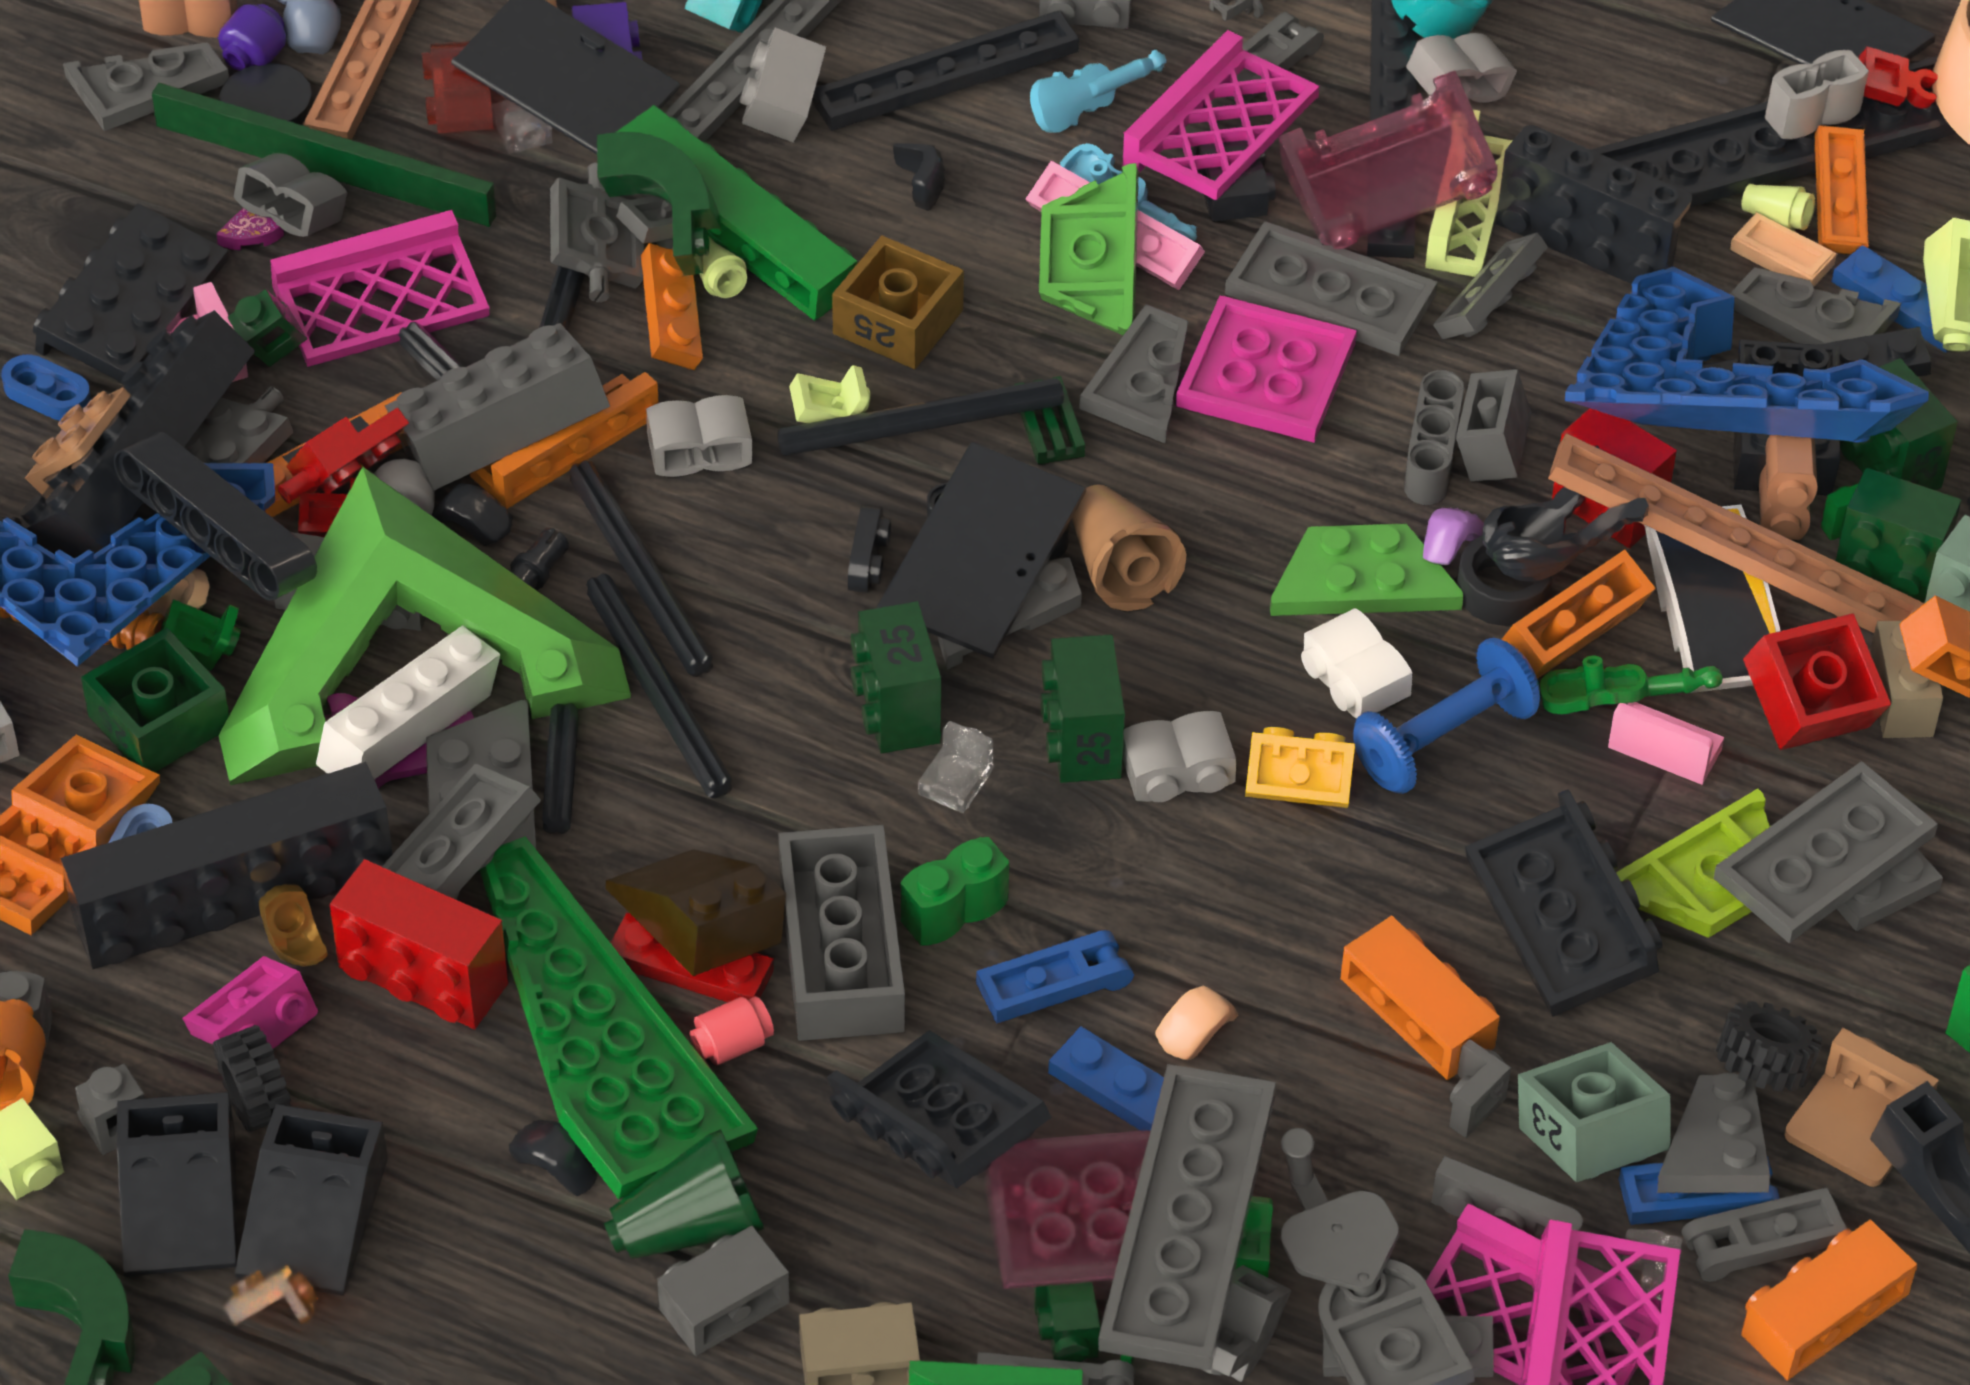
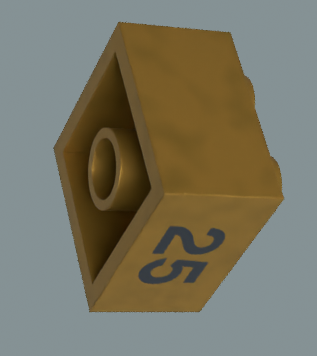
M881 235L832 294L833 334L912 369H916L963 311L964 270Z

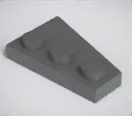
M1756 267L1730 293L1735 296L1734 311L1795 343L1823 344L1884 333L1899 316L1901 303L1884 299L1883 305L1858 300V292L1841 289L1839 295L1814 289L1809 280Z
M1145 304L1080 395L1079 409L1166 444L1187 338L1188 321Z
M1735 1073L1699 1075L1658 1175L1657 1193L1769 1192L1770 1172L1755 1080L1749 1078L1745 1082L1739 1079V1075Z

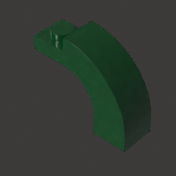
M637 132L598 134L597 176L608 196L649 194L669 202L672 205L673 257L684 276L703 274V256L709 255L710 251L707 230L721 227L716 202L696 165L682 150L652 135Z
M24 1229L8 1275L15 1305L64 1315L74 1321L82 1330L64 1385H112L114 1370L131 1373L135 1356V1336L126 1295L114 1270L100 1255L82 1243L58 1234Z

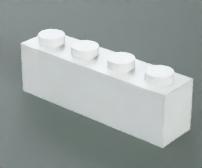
M462 625L324 723L316 765L326 773H331L366 762L373 778L376 779L426 743V737L441 732L491 696L501 654Z

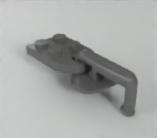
M1297 1127L1288 1130L1282 1137L1281 1146L1286 1154L1291 1188L1303 1211L1289 1218L1284 1224L1281 1231L1282 1244L1294 1269L1300 1275L1327 1282L1319 1298L1318 1307L1321 1328L1349 1385H1467L1474 1382L1473 1367L1424 1278L1410 1266L1389 1259L1399 1238V1227L1386 1202L1379 1195L1368 1191L1352 1192L1329 1201L1313 1172L1311 1152L1314 1148V1139L1312 1135L1303 1128Z

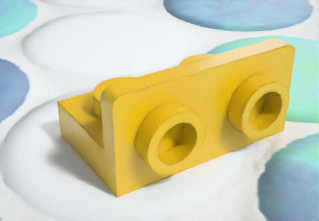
M1279 727L1264 728L1263 733L1252 732L1245 797L1348 808L1355 744L1345 743L1344 736L1333 733H1316L1314 739L1294 737L1292 730Z

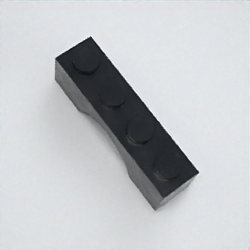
M1926 1081L1886 1106L1870 1140L1970 1253V1156L1964 1140L1963 1120L1934 1087Z

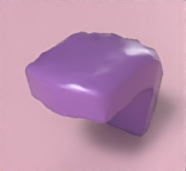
M1442 507L1435 510L1428 520L1423 558L1431 563L1449 565L1455 558L1463 541H1472L1483 535L1484 522L1476 514H1471L1469 511H1463L1458 508Z

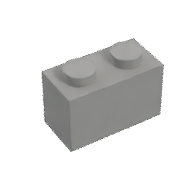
M774 28L767 44L759 41L750 63V68L757 70L755 78H748L740 98V103L747 105L742 124L794 142L807 119L826 47L778 28Z

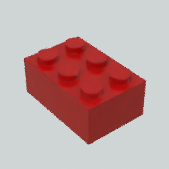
M366 859L362 861L330 903L338 965L340 969L355 980H367L388 990L401 1001H413L433 1010L445 1021L459 1022L473 1029L477 1028L508 985L501 919Z

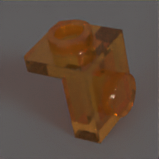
M286 1264L266 1277L258 1269L230 1286L234 1296L229 1298L224 1305L233 1323L237 1325L284 1296L300 1323L303 1324L312 1319L315 1310L311 1304L318 1299L305 1275L301 1271L293 1275Z

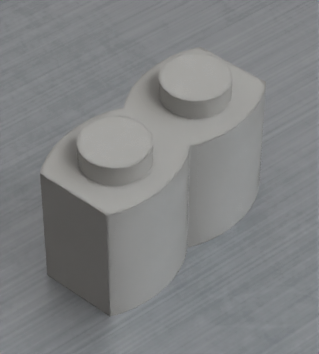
M1481 33L1465 34L1455 39L1445 35L1426 37L1417 42L1406 66L1430 97L1441 105L1459 104L1468 99L1479 103L1499 100L1506 96L1517 73L1515 67L1492 40Z
M1838 50L1824 54L1816 59L1813 64H1798L1779 71L1772 79L1765 119L1782 139L1804 137L1816 131L1818 125H1834L1846 122L1860 112L1869 70L1851 50Z
M718 395L705 398L696 403L666 401L646 408L647 436L655 474L677 477L693 474L702 469L731 471L752 464V437L743 398Z
M1195 712L1181 716L1171 722L1164 720L1147 721L1124 729L1122 759L1136 801L1165 802L1185 791L1213 793L1236 781V757L1221 712Z

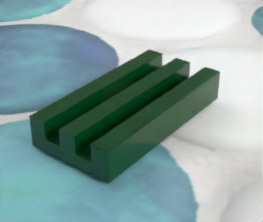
M1061 376L1052 377V379H1060L1062 383L1064 401L1057 408L1071 447L1065 446L1052 407L1041 409L1054 450L1049 451L1046 449L1034 411L1020 413L1038 465L1085 457V443ZM1024 382L1014 384V386L1024 384Z

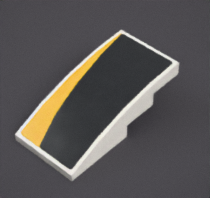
M1741 504L1723 506V508L1746 518ZM1644 525L1661 612L1667 611L1674 651L1680 652L1683 668H1690L1692 671H1696L1707 666H1715L1722 673L1723 680L1720 686L1708 689L1703 685L1690 693L1754 686L1743 658L1764 635L1780 631L1768 583Z

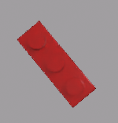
M626 912L610 942L634 973L727 1003L739 997H745L747 1000L755 996L760 998L774 971L773 958L754 953L692 976L628 912Z

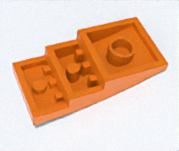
M76 734L12 789V806L0 815V920L32 936L69 900L60 858L108 843L123 815L131 808L145 804L160 783V775Z

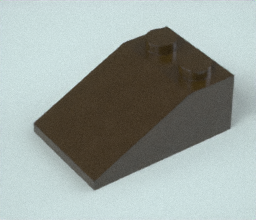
M692 849L606 880L605 889L692 976L781 944L786 893L756 864Z

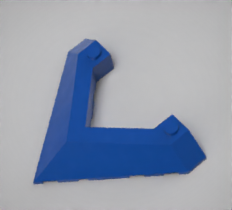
M1676 267L1636 276L1632 283L1631 294H1625L1617 307V317L1609 320L1592 348L1591 357H1586L1578 370L1576 384H1570L1565 391V401L1642 425L1844 440L1849 442H1864L1869 440L1870 436L1892 430L1928 402L1929 397L1928 391L1863 359L1825 370L1804 368L1803 377L1792 373L1773 374V366L1733 363L1732 372L1723 368H1703V361L1709 360L1711 355L1729 351L1732 348L1735 296Z
M204 463L263 511L275 503L273 463ZM158 513L146 521L138 517L112 534L109 545L95 554L91 550H87L75 559L60 549L53 554L37 544V535L7 517L3 519V522L0 521V607L76 666H79L209 558L210 555Z

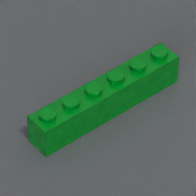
M655 105L617 131L652 135L682 150L698 168L718 208L721 228L708 229V236L721 247L740 257L749 271L814 321L832 309L833 292L857 265V260L853 258L846 248L837 246L820 233L812 222L802 219L785 206L778 196L768 193L751 180L744 170L734 167L717 154L710 144L700 141L687 131L676 118L669 117Z

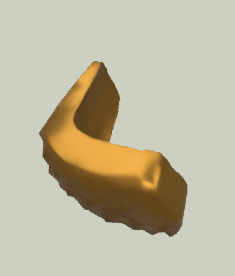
M277 885L260 898L259 908L269 943L281 960L293 965L306 967L315 965L328 956L327 948L322 942L315 925L307 895L300 886Z

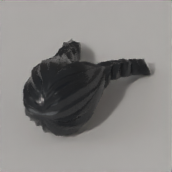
M1564 487L1550 501L1520 506H1502L1493 509L1483 525V544L1486 547V554L1491 557V560H1494L1504 575L1519 581H1539L1557 574L1580 553L1584 552L1587 547L1596 546L1600 541H1607L1613 533L1620 531L1625 524L1643 522L1644 517L1648 516L1649 504L1646 502V498H1636L1628 503L1608 509L1578 532L1564 535L1566 519L1572 517L1576 508L1581 506L1585 499V496Z

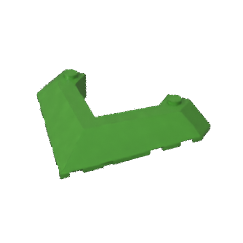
M362 467L314 556L317 564L316 577L297 588L219 733V741L230 785L317 767L316 761L325 723L323 712L327 708V697L333 695L345 676H349L370 645V639L383 620L388 619L396 605L413 614L418 612L441 625V630L448 634H451L463 625L499 652L502 664L520 674L531 719L550 716L551 708L556 704L566 705L571 703L578 709L628 699L631 698V693L620 652L616 646Z

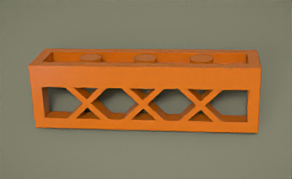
M646 372L631 381L621 374L602 386L610 407L470 473V477L508 509L570 471L573 464H580L584 460H588L647 424L646 408L659 403L658 383Z

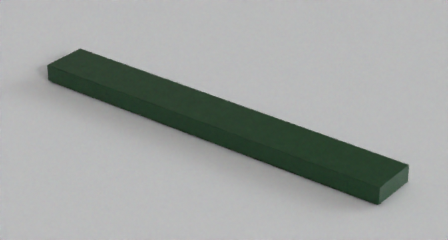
M158 83L151 93L157 127L259 158H264L273 153L287 154L300 161L310 173H322L336 181L441 213L452 210L457 218L490 227L496 218L494 183L163 83Z

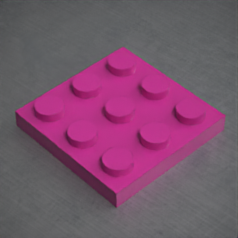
M1220 295L1177 391L1176 407L1315 443L1356 344L1357 330Z

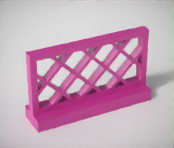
M1227 30L1124 132L1123 166L1137 163L1139 173L1147 166L1217 200L1319 96V85L1243 50V37ZM1245 68L1260 75L1261 79L1238 82L1237 75ZM1291 90L1300 95L1293 99L1276 100L1274 91ZM1266 92L1268 101L1244 103L1242 95ZM1234 96L1236 105L1212 108L1211 101L1214 98ZM1273 115L1274 121L1271 124L1251 126L1249 117ZM1241 119L1243 127L1219 130L1217 125L1219 120ZM1208 122L1211 130L1186 133L1185 127L1192 123ZM1247 140L1248 147L1246 150L1225 152L1223 142ZM1215 143L1217 153L1193 156L1191 147ZM1182 148L1185 157L1168 159L1159 153L1166 149ZM1221 167L1223 173L1213 181L1199 174L1197 169Z
M452 210L270 260L272 287L279 301L288 305L307 337V340L299 345L307 367L398 342L400 340L398 335L400 329L407 327L411 322L419 323L430 333L490 316L489 305L459 237L458 223ZM449 254H454L457 261L451 274L429 266L432 259ZM399 268L414 272L405 287L384 279V276L388 271ZM422 276L444 284L436 299L414 291ZM356 280L368 285L360 299L338 291L342 284ZM452 288L471 295L474 304L456 308L444 302ZM377 289L398 297L390 312L369 304ZM309 293L323 297L314 312L295 305L293 298ZM332 301L353 309L345 324L323 316ZM407 301L429 309L424 318L414 321L399 316ZM362 313L383 321L378 331L368 334L353 327ZM302 320L307 322L305 327L303 325ZM316 326L338 334L332 344L314 349L309 337Z
M1468 1203L1457 1220L1455 1234L1428 1276L1426 1283L1436 1300L1453 1296L1459 1316H1467L1461 1294L1491 1287L1498 1310L1476 1316H1493V1324L1503 1323L1510 1345L1493 1349L1494 1372L1521 1385L1524 1364L1522 1354H1525L1527 1341L1517 1342L1510 1319L1530 1315L1532 1301L1506 1308L1499 1284L1520 1279L1531 1285L1534 1291L1541 1240ZM1461 1250L1483 1261L1487 1275L1457 1282L1452 1265ZM1579 1259L1576 1260L1577 1267L1590 1284L1605 1274V1272ZM1493 1266L1502 1271L1495 1273ZM1447 1276L1449 1285L1439 1287ZM1615 1277L1595 1290L1614 1316L1637 1301L1625 1283ZM1575 1280L1573 1281L1571 1297L1581 1291ZM1587 1297L1573 1306L1582 1312L1586 1326L1576 1328L1582 1338L1605 1323V1320ZM1654 1298L1652 1303L1659 1311L1660 1300ZM1643 1307L1620 1322L1628 1335L1637 1339L1635 1344L1638 1348L1656 1337L1657 1326ZM1592 1317H1594V1318H1596V1319H1598V1320H1600V1321H1602V1322H1598V1323H1595V1324H1594V1321H1593V1318H1592ZM1566 1334L1565 1343L1572 1342ZM1599 1337L1592 1341L1595 1354L1606 1370H1609L1630 1355L1628 1353L1606 1359ZM1514 1357V1360H1515V1363H1516V1364H1514V1363H1512V1362H1510V1361H1508V1360H1506V1359H1507V1358ZM1634 1361L1617 1373L1614 1378L1615 1382L1618 1385H1627L1638 1364ZM1562 1362L1561 1374L1569 1385H1573L1572 1380L1596 1374L1589 1364L1568 1369L1566 1362Z
M1550 1219L1541 1238L1521 1385H1569L1561 1374L1562 1362L1578 1351L1581 1352L1598 1375L1596 1379L1587 1385H1601L1603 1383L1604 1385H1618L1612 1377L1634 1361L1650 1380L1649 1385H1663L1681 1250L1572 1230V1223ZM1578 1247L1601 1251L1613 1269L1590 1284L1576 1265ZM1616 1254L1630 1257L1621 1262ZM1640 1259L1665 1263L1663 1283L1647 1294L1627 1269ZM1619 1275L1637 1301L1614 1316L1595 1290ZM1575 1280L1581 1291L1571 1297L1573 1281ZM1661 1294L1658 1311L1652 1300ZM1587 1297L1605 1320V1323L1582 1338L1568 1317L1570 1308ZM1643 1307L1656 1324L1657 1329L1656 1337L1638 1348L1620 1322ZM1611 1329L1630 1355L1609 1370H1606L1588 1344ZM1567 1334L1574 1344L1564 1351ZM1654 1348L1651 1365L1644 1354Z

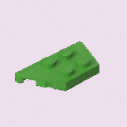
M1137 163L1123 166V173L1100 184H1097L1096 180L1078 188L1071 196H1061L1043 205L1041 214L1039 294L1041 300L1121 335L1125 334L1135 320L1139 178Z
M1407 524L1315 526L1307 528L1271 596L1270 615L1344 614L1354 608L1362 613L1462 610L1463 592L1440 564L1431 563L1423 558L1424 544Z

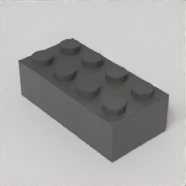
M558 323L554 326L540 327L534 330L529 335V338L510 347L502 346L495 348L487 353L484 359L470 366L453 368L444 373L440 380L423 388L406 390L397 397L396 401L385 405L387 413L398 407L409 422L398 435L401 440V447L409 460L416 461L421 465L434 491L610 407L591 356Z
M884 825L778 833L781 889L786 893L784 918L798 1041L905 1032V992Z

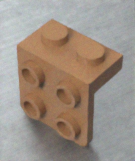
M124 387L110 394L102 391L86 407L82 408L79 404L72 407L58 422V426L62 430L56 438L52 437L45 441L32 456L36 464L26 475L25 479L43 495L49 487L45 482L46 478L82 459L131 394Z
M1842 1028L1832 1042L1824 1075L1787 1124L1785 1138L1791 1144L1871 1187L1879 1186L1891 1171L1893 1165L1870 1140V1137L1886 1106L1926 1081L1936 1090L1939 1079L1928 1074L1920 1066L1908 1063L1883 1050L1872 1040L1859 1037Z

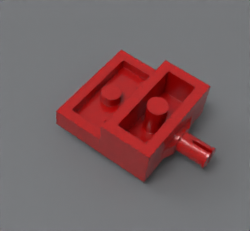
M398 407L360 432L356 431L347 416L307 441L286 465L293 477L277 487L280 496L286 503L290 504L304 493H318L323 490L326 494H333L350 482V477L362 469L361 464L365 469L369 470L390 455V451L401 443L398 435L409 422Z

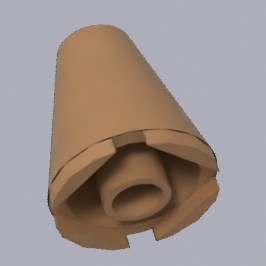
M1092 485L1086 488V493L1072 517V522L1095 592L1107 605L1118 610L1133 611L1145 609L1153 605L1154 602L1151 598L1162 590H1165L1168 594L1176 587L1185 570L1187 553L1178 534L1171 527L1105 485Z

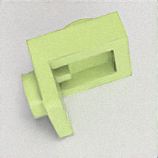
M852 365L841 383L797 373L789 386L796 420L802 423H812L865 413L870 403V390L866 386L863 369L858 366Z

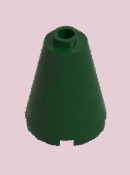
M721 1129L706 1135L609 1208L613 1219L604 1223L616 1253L627 1249L631 1259L715 1243L726 1235H736L750 1226H753L757 1232L765 1229Z

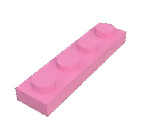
M1051 161L1026 200L1030 206L1042 212L1043 205L1061 196H1071L1078 188L1090 182ZM1138 210L1136 266L1175 289L1180 290L1205 251L1198 243Z

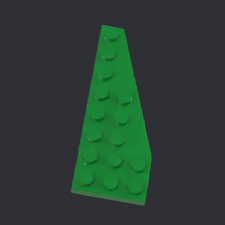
M525 836L500 845L495 851L492 860L484 868L480 869V874L493 915L502 920L505 953L559 1123L567 1130L572 1140L615 1196L621 1199L709 1133H714L721 1129L731 1152L754 1143L758 1131L756 1125Z

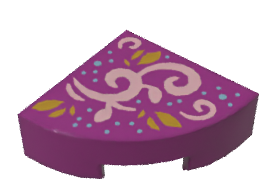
M242 208L216 235L219 246L232 250H241L243 245H254L262 242L263 246L271 245L284 236V230L272 218L258 216Z

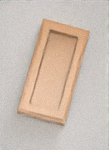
M1757 212L1732 238L1730 247L1731 251L1770 271L1809 280L1814 287L1835 265L1837 253Z

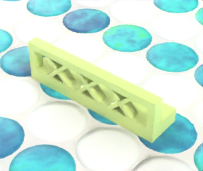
M1462 108L1429 233L1425 268L1472 277H1475L1484 267L1497 215L1505 150L1513 141L1479 135V110ZM1481 151L1501 156L1500 159L1483 165L1474 156V152ZM1482 180L1491 191L1475 197L1467 186ZM1474 212L1483 223L1467 229L1458 218ZM1466 244L1475 254V259L1450 256L1448 253L1450 250Z

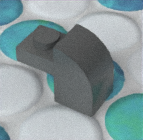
M1244 1265L1237 1268L1232 1280L1212 1370L1204 1371L1214 1375L1231 1376L1242 1382L1252 1372L1270 1343L1286 1306L1291 1289Z

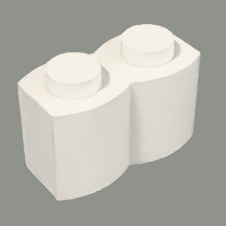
M1354 608L1304 633V651L1301 654L1303 665L1312 678H1320L1325 685L1330 687L1331 696L1340 710H1347L1357 719L1364 712L1372 711L1377 713L1411 696L1412 671L1401 654L1391 644L1382 639L1376 627L1361 611Z

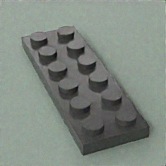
M1167 1064L1099 1335V1351L1212 1370L1274 1105L1276 1082Z

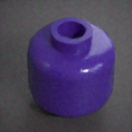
M246 4L239 7L218 34L224 60L236 70H242L252 65L263 66L271 63L287 41L284 29L285 24L282 17L274 9L264 4Z

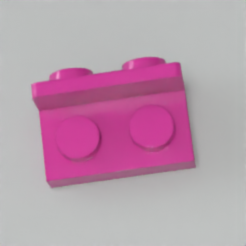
M263 956L182 1019L192 1036L212 1045L215 1042L214 1040L253 1025H258L260 1030L266 1035L267 1043H270L272 1049H274L314 1018L318 1013V1009L298 970Z

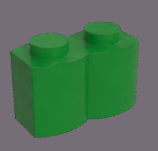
M981 837L957 846L948 854L945 860L931 861L916 867L901 881V922L921 946H928L949 939L963 927L964 923L977 922L991 917L1000 911L1008 901L1009 860L989 837Z

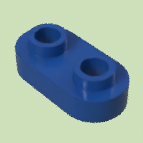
M30 354L20 355L10 359L2 368L1 377L6 395L13 401L52 419L60 421L75 405L79 404L84 408L91 401L89 384L84 377L42 357Z

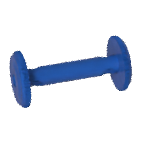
M1498 638L1486 639L1480 643L1479 648H1477L1478 652H1476V659L1478 660L1476 663L1478 664L1477 668L1480 670L1478 673L1481 677L1397 728L1393 727L1392 722L1389 723L1388 719L1385 720L1384 716H1380L1376 712L1367 711L1358 716L1354 724L1353 740L1358 757L1366 771L1383 788L1399 794L1407 793L1413 789L1416 784L1415 780H1417V773L1415 772L1417 769L1415 768L1416 764L1413 762L1412 754L1496 703L1505 712L1507 711L1509 715L1516 716L1517 719L1525 720L1533 716L1539 707L1540 688L1535 672L1525 656L1515 646Z

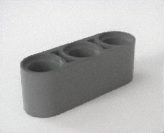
M1435 370L1426 374L1421 381L1407 455L1404 492L1409 499L1421 505L1439 503L1448 492L1457 441L1456 435L1461 417L1464 382L1454 372L1447 370Z

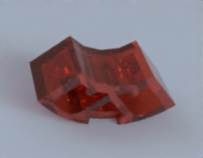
M470 41L430 44L431 52L422 53L424 80H433L435 96L425 97L428 125L437 124L438 134L493 130L490 88L451 65L452 58L456 57Z

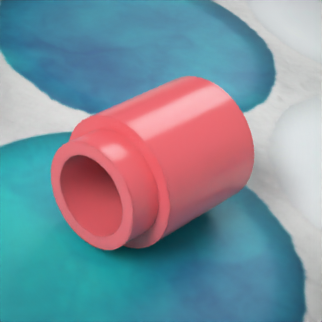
M757 996L748 1000L745 997H739L696 1016L694 1019L695 1029L690 1031V1039L694 1049L703 1060L709 1059L715 1066L762 1047L765 1039L774 1035V1027L769 1012L762 1000Z

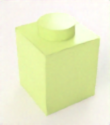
M23 1098L0 1111V1180L14 1198L18 1200L32 1191L45 1188L54 1178L64 1173L56 1139Z

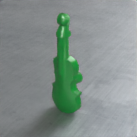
M1592 655L1584 658L1582 661L1583 666H1579L1576 669H1559L1548 672L1540 682L1543 708L1548 712L1562 715L1589 710L1590 707L1602 704L1634 703L1642 700L1644 697L1683 692L1687 694L1703 685L1708 689L1716 688L1722 684L1723 678L1720 669L1715 666H1707L1696 671H1692L1690 668H1683L1681 673L1648 677L1645 671L1635 664H1626L1618 667L1609 666L1604 669L1602 658Z

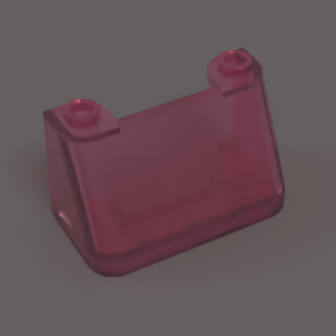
M1455 70L1433 78L1436 90L1425 100H1423L1420 93L1411 96L1412 106L1330 137H1327L1324 129L1315 132V140L1306 139L1301 128L1279 136L1281 165L1322 245H1332L1334 249H1343L1356 243L1359 237L1462 198L1474 200L1490 192L1492 189L1491 184L1497 178V164Z

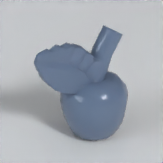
M277 0L281 4L286 5L283 12V21L289 47L297 53L324 54L329 52L336 40L341 24V13L336 3L332 0Z

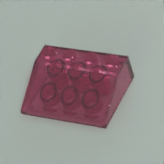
M1151 1130L1029 1139L1017 1143L991 1163L990 1167L985 1171V1184L991 1230L1003 1289L1114 1279Z

